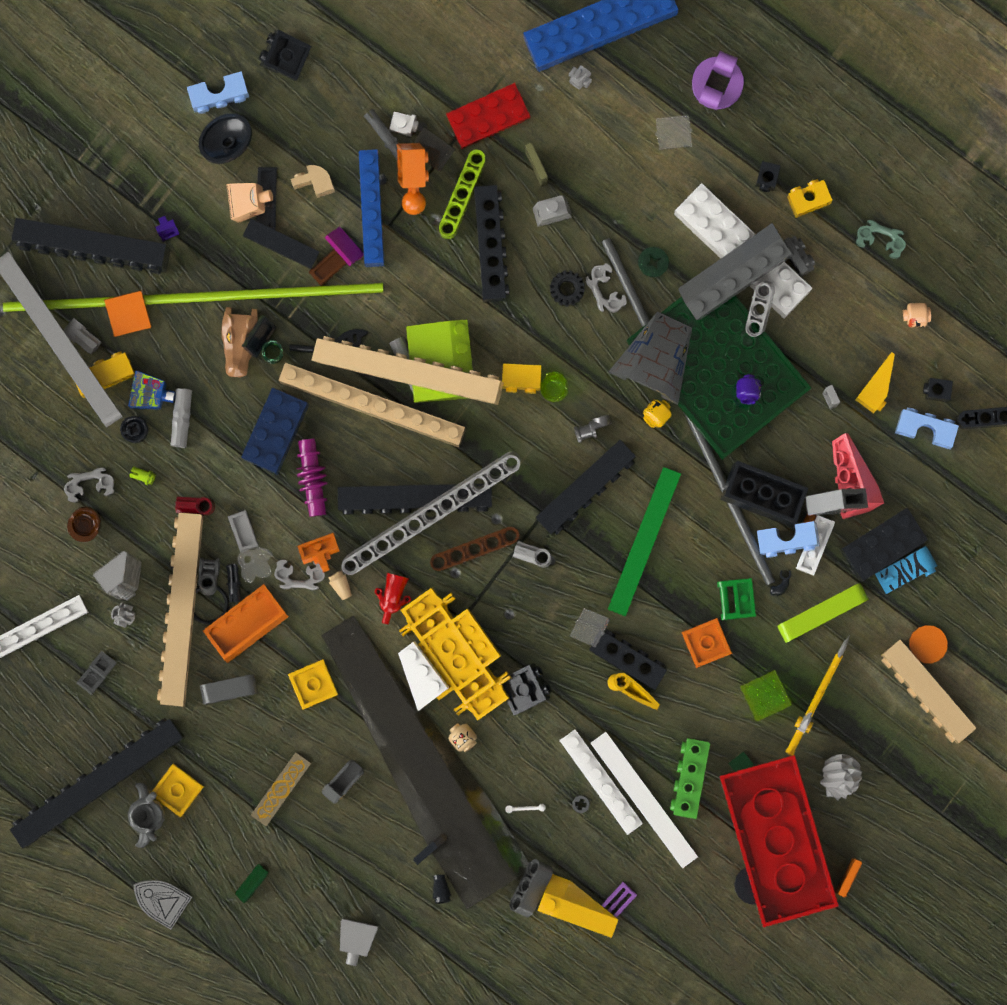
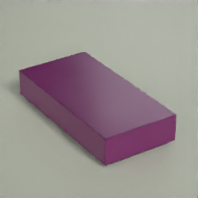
M340 226L326 235L325 239L349 266L364 256V253Z

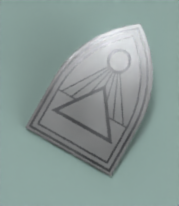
M146 880L134 884L135 897L141 909L149 917L170 930L192 898V896L174 885L160 880Z

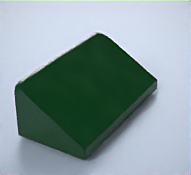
M258 864L235 892V895L243 903H246L269 875V871Z

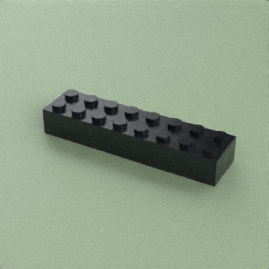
M21 218L15 219L11 239L19 247V250L30 252L31 249L38 250V253L49 255V252H52L61 258H68L69 255L79 261L91 259L94 260V263L105 265V262H108L118 268H124L125 265L130 266L135 271L148 269L150 273L161 275V272H167L171 251L167 244Z

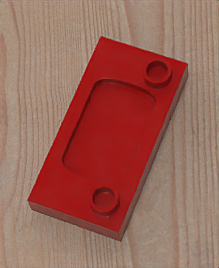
M795 755L720 776L763 927L838 907Z

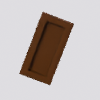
M333 249L309 271V274L320 286H323L347 263Z

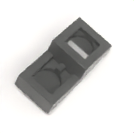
M101 651L77 681V684L93 695L117 662Z

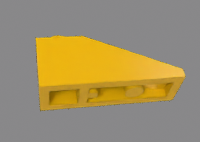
M892 352L855 399L872 413H875L876 410L881 411L887 403L884 400L888 394L895 356Z

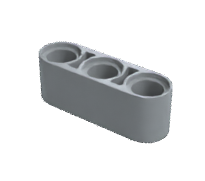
M770 281L759 283L754 291L746 323V332L752 337L759 336L766 329L775 293V287ZM762 285L769 288L768 295L761 293ZM757 304L764 306L765 311L763 314L757 312ZM753 322L759 324V332L752 330Z

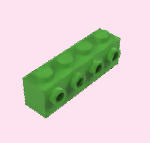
M689 738L686 739V742H682L680 753L684 754L683 761L678 762L677 772H680L679 780H675L673 790L677 794L676 799H672L670 806L673 815L697 819L710 742Z

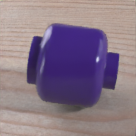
M748 374L737 381L736 397L741 403L754 404L760 399L762 385L760 380L756 379L754 375Z

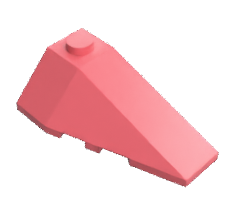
M845 433L833 440L834 465L837 466L835 483H838V490L866 488L868 508L841 513L842 519L870 512L884 504L879 486L849 434Z

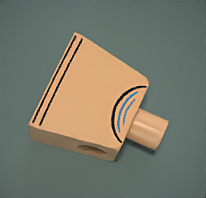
M256 183L227 184L231 220L238 223L263 214L265 212V202L273 201L272 191H263L262 186Z

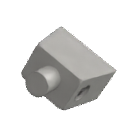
M564 195L539 201L533 207L538 227L572 218L568 200Z
M344 918L341 920L340 951L348 952L345 964L357 966L359 955H368L379 926Z

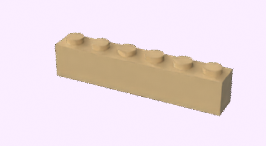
M901 639L881 655L883 657L881 660L888 669L892 668L896 672L895 678L901 684L904 682L908 686V693L913 698L917 697L920 700V707L926 713L930 712L934 717L932 721L939 728H944L947 732L945 736L951 743L954 741L956 744L960 743L976 729L973 723Z

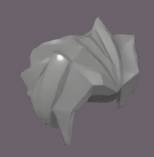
M839 754L830 757L824 762L825 766L821 770L824 773V779L820 783L826 787L827 797H834L836 800H839L841 797L846 799L847 795H851L858 789L859 782L862 779L860 764L853 757Z

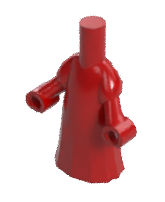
M386 573L384 596L382 595V589H375V594L380 600V607L384 611L383 624L389 625L391 615L399 611L401 606L411 602L410 596H404L403 600L400 601L409 578Z

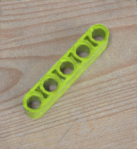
M473 150L468 155L443 215L439 230L441 236L445 239L455 237L473 195L474 187H476L486 162L485 154L481 150ZM480 156L482 161L479 164H475L472 162V158ZM468 173H472L475 176L472 181H467L464 177ZM462 190L468 193L467 197L463 199L457 196L458 192ZM451 209H460V214L452 216L450 214ZM444 226H452L453 231L448 234L444 233Z
M858 583L779 624L777 628L785 643L868 601L869 598L861 583Z

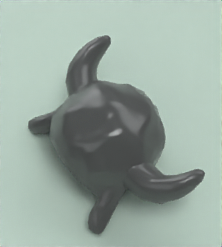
M136 783L135 787L138 789L139 799L130 805L128 820L130 826L139 832V840L135 846L144 848L151 840L156 841L157 836L154 832L161 828L165 820V811L160 802L155 800L156 792H151L144 783Z

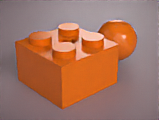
M420 143L397 144L398 182L402 188H408V192L402 198V207L410 215L420 214L426 206L425 197L419 192V187H426L425 182L429 180L428 170L425 168V163H428V151H425V148Z

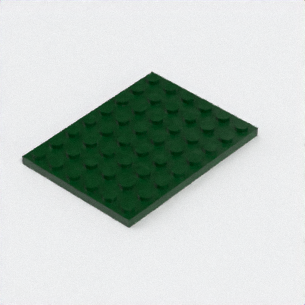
M682 296L661 312L674 320L692 327L678 406L722 460L811 389L809 384L765 331L756 337L747 334L746 323L749 311L736 296L701 320L695 319ZM753 322L752 330L759 332V324ZM645 326L626 340L629 346ZM744 375H754L762 384L761 397L754 404H743L736 397L737 381L740 378H744Z

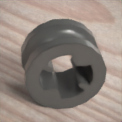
M583 795L575 797L572 802L573 809L578 813L586 812L590 806L589 799ZM580 799H584V803L586 802V807H582V810L578 809V806L575 805L576 801L579 802Z

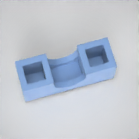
M242 71L223 76L225 88L218 94L209 92L205 82L188 86L187 90L194 112L205 113L209 111V108H223L230 102L240 103L245 101L249 94Z
M907 408L901 411L895 433L914 438L918 428L925 426L933 432V445L951 449L959 425L954 424L955 421L944 418L942 421L936 419V415L930 413L922 415L918 414L916 409Z
M812 521L795 524L796 533L790 541H782L779 529L777 528L757 531L760 554L766 555V558L778 556L777 553L785 552V555L796 553V550L804 549V551L815 550V547L820 546L817 523Z

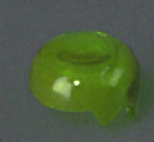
M556 371L549 372L540 383L541 394L547 401L552 403L562 401L569 392V383L563 374Z

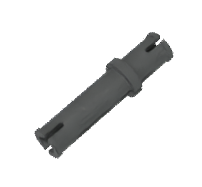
M370 110L369 112L373 119L368 113L364 117L383 140L385 148H389L397 159L398 139L393 137L375 110Z

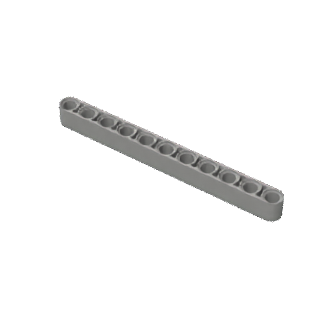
M9 252L1 256L0 274L101 421L108 427L122 418L121 413L66 336Z
M511 451L504 454L352 551L343 559V572L348 575L357 573L511 475L520 467V456L516 452ZM508 458H515L517 464L510 466L506 461ZM493 468H498L501 471V474L498 476H493L490 473V470ZM481 478L485 484L483 486H476L474 481ZM466 489L469 494L462 497L458 494V491ZM449 499L452 501V505L445 507L442 501ZM432 509L436 512V515L429 517L426 515V511ZM418 520L420 526L412 527L410 521ZM401 530L404 536L398 538L394 535V531ZM384 540L388 543V546L381 548L378 542ZM368 550L372 556L365 558L362 556V552ZM354 561L356 566L349 568L346 566V562Z

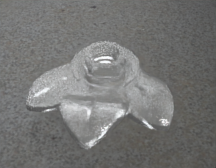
M260 547L253 551H241L237 561L241 566V576L248 583H252L256 576L261 578L270 577L271 568L267 561L273 556V553L268 549ZM245 556H250L251 560L249 563L244 561Z

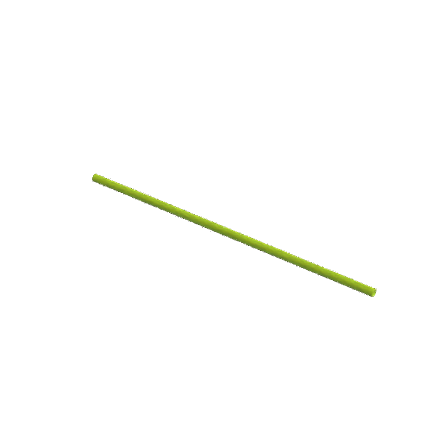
M383 283L143 296L145 304L148 305L383 293L384 290ZM112 297L43 300L49 310L106 307L104 300ZM3 302L4 312L26 311L20 302Z

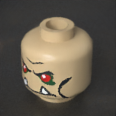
M457 723L449 730L451 734L448 740L457 751H464L466 753L477 744V735L468 724L460 726Z

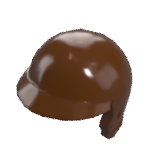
M84 506L76 509L68 519L67 530L69 535L78 542L91 541L99 533L101 526L100 515L92 507Z

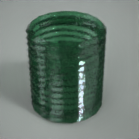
M271 340L263 345L262 355L265 361L270 364L281 361L283 349L280 343ZM275 345L281 350L279 357L268 359L264 354L268 346Z

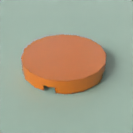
M925 625L919 627L912 633L909 639V649L921 663L932 664L944 657L947 651L948 642L946 636L935 626Z

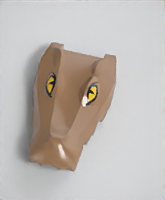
M226 307L222 320L221 336L226 358V374L230 377L241 378L247 375L251 355L242 347V344L258 321V309H252L251 315L232 314V307Z

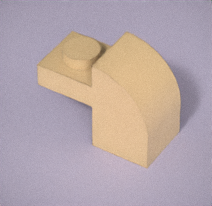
M308 165V174H305V172L298 173L291 179L294 190L312 184L317 198L335 192L329 174L325 169L317 165Z

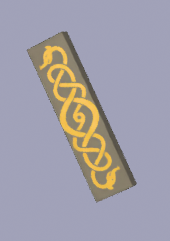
M295 752L251 816L267 827L312 763Z

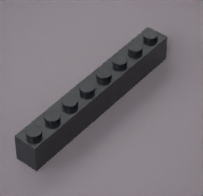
M457 484L338 487V511L342 512V515H353L354 511H362V514H373V511H381V514H392V510H400L401 514L411 513V510L420 509ZM492 487L457 508V511L469 512V509H477V512H488V508H492ZM466 489L458 491V494L462 497L469 494ZM444 499L442 504L445 507H450L452 501ZM432 509L427 510L426 513H431Z

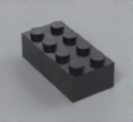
M736 461L732 464L720 500L792 527L797 523L808 488Z
M906 508L840 551L859 581L863 582L928 541L909 509Z

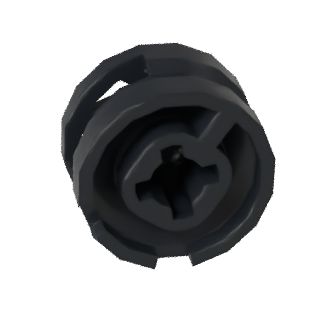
M137 416L127 417L123 420L120 427L122 437L130 443L142 442L147 437L149 431L147 423Z

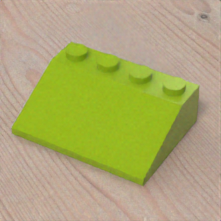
M467 320L443 321L406 327L410 360L414 361L416 357L426 360V364L432 365L433 362L444 364V368L451 369V366L462 368V372L469 373L470 370L473 371ZM412 385L414 402L469 399Z

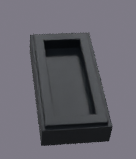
M261 315L242 344V347L252 357L257 358L275 331L276 326L266 316Z
M442 833L414 857L413 861L417 865L448 839L446 834Z

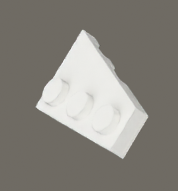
M415 641L398 653L418 711L449 688Z

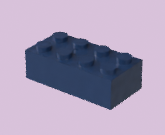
M272 388L241 458L278 475L309 407L308 403Z

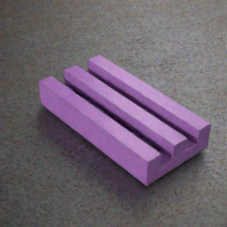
M624 882L601 905L605 908L624 887L626 890L608 909L611 913L628 893L631 894L629 899L614 914L616 918L637 896Z

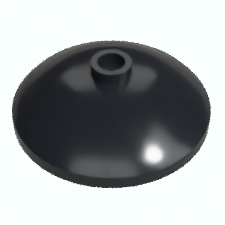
M233 113L224 114L213 119L207 124L200 135V153L207 161L215 164L228 163L237 159L246 151L251 142L252 128L250 123L243 116Z

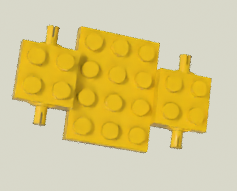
M432 587L401 609L408 624L399 629V632L402 633L403 637L410 631L415 633L420 640V643L417 645L449 686L446 691L436 698L441 700L455 690L463 702L454 708L455 712L458 711L456 714L460 715L468 709L479 720L510 698L502 684L511 679V676H507L509 673L506 671L497 678L489 669L488 665L501 657V654L471 611L466 609L454 618L447 606L456 599L453 593L448 594L442 599Z

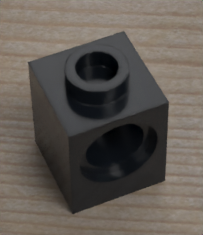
M762 161L756 187H759V190L764 192L774 191L781 165ZM770 174L773 180L766 182L762 176Z
M930 378L928 383H924L923 394H926L925 399L949 402L951 400L953 381ZM934 385L942 388L941 394L937 395L933 392L932 388Z

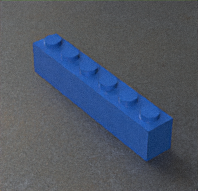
M360 150L359 168L365 267H380L385 265L378 150Z

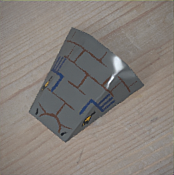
M657 312L608 373L623 380L629 378L661 393L660 397L678 405L692 327Z

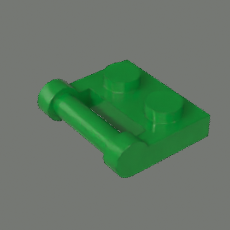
M752 578L717 582V587L720 588L722 606L721 620L756 617ZM733 586L736 613H730L727 587Z

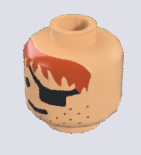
M909 303L907 309L903 310V321H907L909 327H926L928 322H931V308L927 307L926 303Z

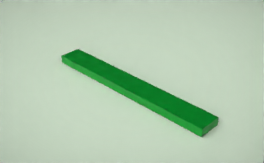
M663 467L609 604V611L626 616L681 473Z

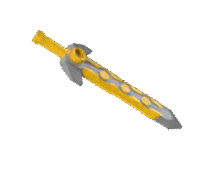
M850 635L842 643L838 653L834 656L803 717L799 716L794 725L797 729L785 751L787 754L793 756L805 732L809 733L813 726V723L810 722L843 657Z

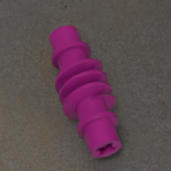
M315 439L298 441L300 454L297 457L301 458L302 467L296 469L303 470V472L297 474V477L304 478L298 484L305 487L299 491H306L307 501H304V504L308 505L309 517L326 515L325 501H327V498H324L322 486L328 484V482L321 481V479L326 477L327 474L320 473V471L326 468L319 466L318 455H320V451H317Z

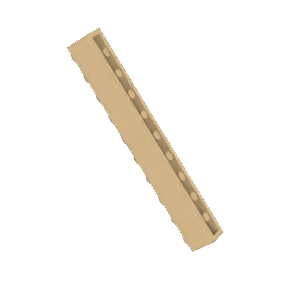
M326 336L323 339L317 338L312 356V361L495 405L499 404L504 383L499 381L498 376L488 374V377L480 376L481 373L470 370L469 373H465L459 367L451 366V369L444 368V364L433 362L432 365L426 364V360L416 357L413 361L407 359V355L396 353V356L389 355V351L378 349L377 352L370 351L371 347L360 345L357 348L353 347L351 342L342 340L340 344L334 342V338Z
M288 363L284 364L279 378V382L283 385L456 447H460L466 431L465 427Z
M179 513V516L175 517L174 528L177 529V536H173L172 547L175 548V555L171 556L173 574L169 575V586L172 587L171 593L167 595V605H170L169 612H166L165 624H168L167 632L164 631L163 643H166V648L161 654V662H164V668L160 670L159 674L162 688L158 689L157 695L160 705L185 707L204 519V516L201 514Z

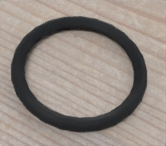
M205 584L203 586L208 588L212 586V584ZM217 586V590L223 595L225 601L224 611L218 617L220 618L228 611L229 600L224 590ZM200 587L196 588V593L200 591ZM194 612V619L203 624H212L218 619L203 620Z

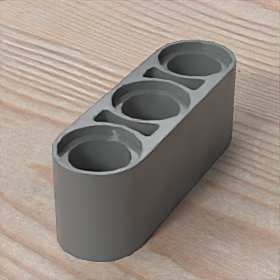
M254 674L200 685L203 705L258 694Z
M536 859L529 863L510 901L509 907L512 911L524 917H530L534 913L552 877L553 869L551 866Z

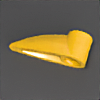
M616 673L608 678L607 684L611 690L621 691L628 697L657 710L659 708V703L627 674ZM618 678L620 679L619 682L621 683V685H617V684H618V681H617Z

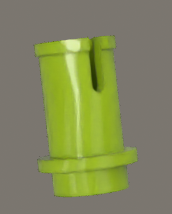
M135 466L131 470L133 473H130V478L145 482V485H152L156 476L151 470L148 472Z

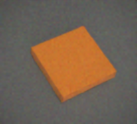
M142 290L104 300L114 337L152 327Z
M718 618L682 632L696 668L732 654Z
M851 859L835 891L836 894L846 897L862 865L861 861Z

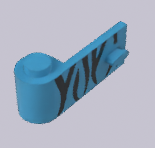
M927 546L877 572L875 575L887 594L922 574H925L927 577L936 572L935 567H937V564Z

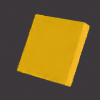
M324 659L288 674L303 710L338 695Z
M173 763L153 791L157 794L156 800L181 818L204 786Z

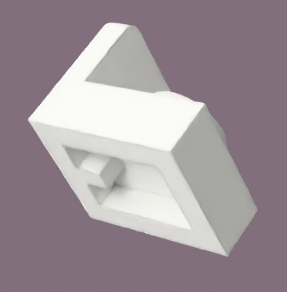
M394 111L389 131L411 137L412 133L417 131L419 121H416V115L412 114V116Z

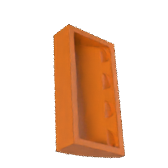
M263 584L205 628L203 632L221 657L229 663L289 616Z

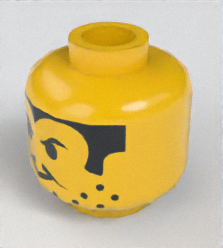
M653 400L643 411L644 421L652 428L662 427L671 418V406L665 400Z

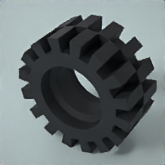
M564 270L553 277L550 285L551 297L559 305H565V307H569V305L574 306L583 297L585 285L582 277L578 276V273H573L571 270L566 272ZM571 282L575 287V291L571 295H564L560 291L561 284Z

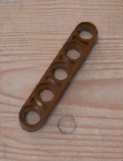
M507 527L432 556L430 560L431 567L435 571H443L508 547L519 540V532L514 527ZM509 530L516 533V539L513 541H508L505 538V534ZM491 537L498 539L499 543L495 548H491L487 544L488 539ZM472 544L480 546V552L476 555L469 551ZM456 550L460 551L463 555L460 561H454L451 558L452 553ZM437 557L444 559L445 563L441 568H436L433 564L434 559Z

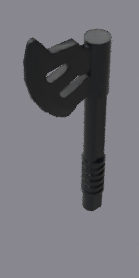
M363 329L346 331L337 338V342L341 344L342 340L345 341L348 338L349 342L353 343L352 346L358 348L361 345L362 337L367 335L368 331ZM353 335H357L356 342L353 340ZM290 344L289 350L313 353L315 346Z

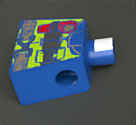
M135 371L128 406L131 409H162L163 401L174 403L175 392L166 390L167 383L165 381Z

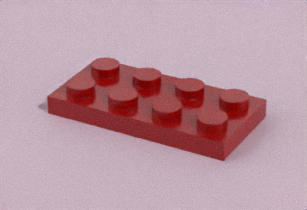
M515 83L446 113L461 149L531 118Z

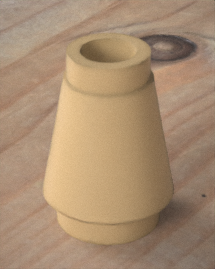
M342 570L328 577L330 580L329 584L342 600L352 596L346 574H343Z

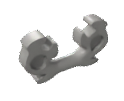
M606 263L595 266L591 272L592 280L586 277V284L592 290L597 300L598 309L601 312H604V306L608 311L616 313L623 306H626V297L622 295V299L619 300L616 297L618 292H613L610 294L609 300L605 299L598 287V281H602V283L608 282L610 277H606V272L612 273V268Z
M103 467L85 473H71L67 477L73 479L65 484L64 491L68 496V501L77 503L79 499L75 496L79 493L84 496V489L79 487L78 484L84 480L99 479V482L96 484L97 491L100 493L101 489H106L104 495L110 496L115 492L113 489L114 478L108 474H102V472L106 471Z
M280 560L276 563L277 567L274 576L277 580L285 583L280 585L282 589L306 588L317 590L319 587L314 586V584L323 581L325 578V572H322L319 563L315 564L316 568L313 569L307 566L306 573L310 575V579L306 581L289 578L293 574L294 568L292 565H290L289 569L284 567L287 563L286 560Z

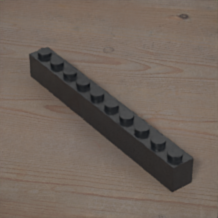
M162 719L156 723L157 728L152 731L148 729L140 735L141 739L136 742L132 740L124 746L125 750L120 753L116 751L108 757L109 761L105 764L100 762L92 768V773L89 775L84 773L76 779V784L73 786L69 784L62 788L60 795L57 797L53 795L44 801L45 805L40 809L38 806L28 812L29 816L23 820L21 817L13 822L12 825L14 827L9 830L21 848H27L183 740L184 737L173 720Z

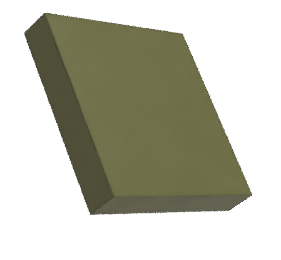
M533 143L525 145V154L542 187L548 183V175Z

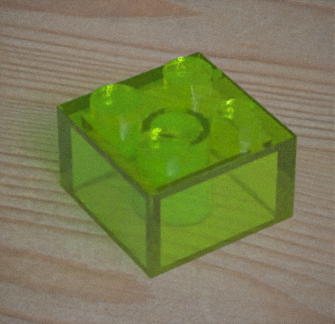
M775 670L739 687L755 722L792 705Z

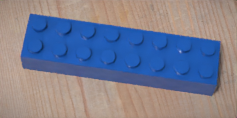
M602 0L526 31L523 35L536 69L540 72L678 15V7L675 0Z

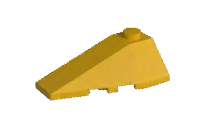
M552 874L538 908V911L610 938L613 937L619 920L572 881Z

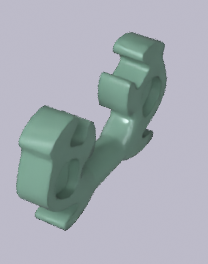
M873 220L866 222L871 226H862L858 229L855 243L861 248L865 247L864 241H869V245L873 244L875 238L872 235L873 232L885 234L892 239L885 247V251L891 249L894 252L889 255L890 258H900L901 252L906 247L905 241L899 236H903L904 232L899 229L887 228Z

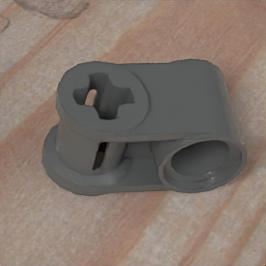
M200 557L198 582L200 590L204 595H213L217 591L220 558L208 560ZM205 582L213 583L212 586L208 588L203 586Z

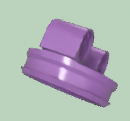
M720 51L718 57L708 58L698 65L693 74L692 90L700 104L717 110L727 108L738 100L742 93L744 80L740 68L736 65L737 57ZM712 71L730 78L724 95L723 92L706 86Z

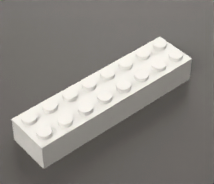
M702 183L674 213L720 258H723L756 235ZM785 262L750 285L755 291L759 283L763 281L772 282L775 287V293L771 307L784 319L812 290V287ZM762 285L761 293L768 295L769 288Z

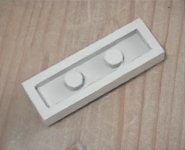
M817 515L815 523H817L820 546L815 547L813 551H804L803 549L796 567L797 570L812 576L816 572L835 524L834 521Z

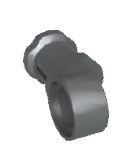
M609 415L595 418L585 426H575L574 431L578 443L590 437L597 438L595 429L612 424Z

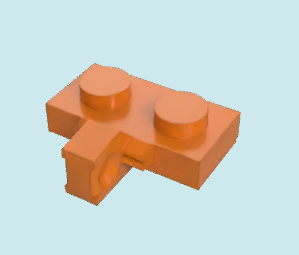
M334 533L297 546L303 564L312 561L315 564L319 563L323 573L330 570L327 560L331 559L330 555L340 552Z

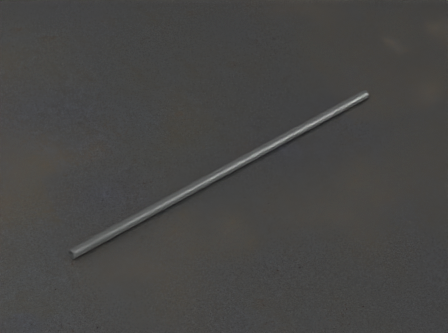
M608 238L602 241V244L643 327L650 320L611 239ZM685 415L721 492H723L727 480L707 440ZM727 503L766 585L775 582L763 555L760 554L758 544L740 507Z

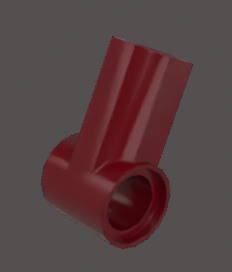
M177 497L175 509L176 513L207 516L215 511V503L205 497ZM207 501L209 509L203 512L201 504Z

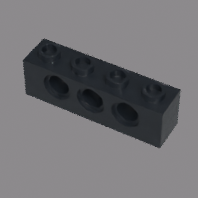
M607 629L605 632L601 630L589 651L651 689L656 690L667 671L664 668L665 664L657 659L654 662L648 659L649 655L639 649L636 652L631 648L632 644L623 639L620 642L615 639L616 635ZM611 643L616 644L618 647V651L615 654H610L607 651V646ZM630 653L634 656L632 664L624 662L623 657L625 654ZM647 663L650 665L651 671L649 674H643L640 671L642 664Z

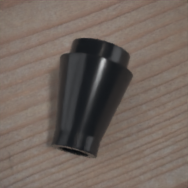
M445 875L433 876V900H435V904L450 902V897L452 896Z

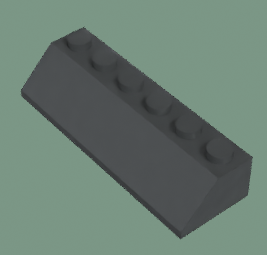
M771 223L682 285L678 290L695 319L701 320L792 257L794 253L775 225Z

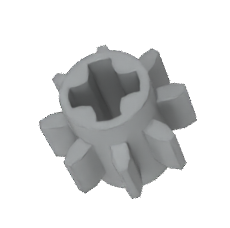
M579 66L578 69L573 67L569 73V77H571L569 82L577 89H581L583 86L587 88L592 82V79L589 78L591 72L583 66Z
M120 603V606H115L111 612V618L115 620L114 624L126 628L127 624H132L135 619V612L132 611L133 606Z

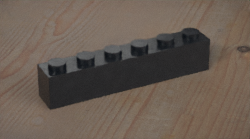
M619 440L539 513L535 519L550 535L553 533L558 535L565 528L563 526L568 520L572 522L579 515L577 513L578 510L582 507L586 509L593 502L591 499L596 494L600 496L607 489L605 486L610 481L614 483L621 477L619 473L624 468L628 470L635 464L633 460L636 456Z

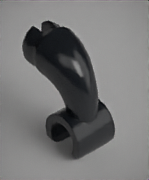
M782 570L780 571L779 576L782 579V583L770 587V594L772 596H781L786 592L791 577L790 570L787 578H784Z

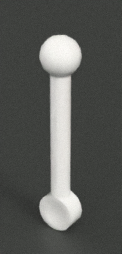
M544 804L526 807H512L509 805L505 810L507 813L523 810L545 811L546 806Z

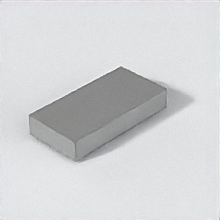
M833 385L826 387L822 394L829 409H833L838 406L840 400Z
M244 510L228 516L240 552L259 547L247 511Z

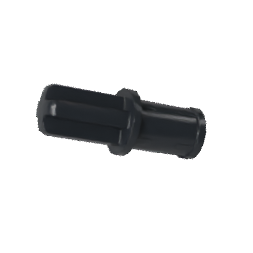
M228 564L226 566L228 578L226 585H228L229 602L242 601L238 565Z

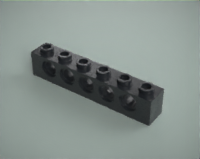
M497 185L474 187L483 303L506 301V296H509V284H505L504 277H508L507 265L503 266V258H506V246L502 247L501 239H505L504 228H500V221L503 220V209H499L498 202H502L501 190L497 191ZM487 202L494 204V208L490 211L484 208ZM488 221H493L496 223V226L493 229H487L485 224ZM495 240L498 244L495 248H489L487 242ZM495 258L499 261V264L496 267H491L488 261ZM493 277L499 278V285H491L490 279Z

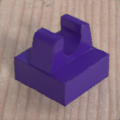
M166 216L158 218L160 225L155 228L162 242L180 234L173 219L168 221Z

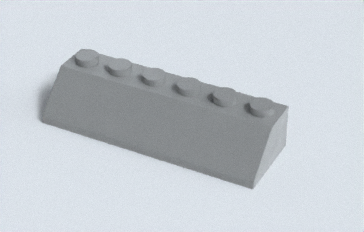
M123 551L95 572L93 576L107 594L122 601L125 599L128 601L136 595L135 591L139 585L142 562L135 556Z

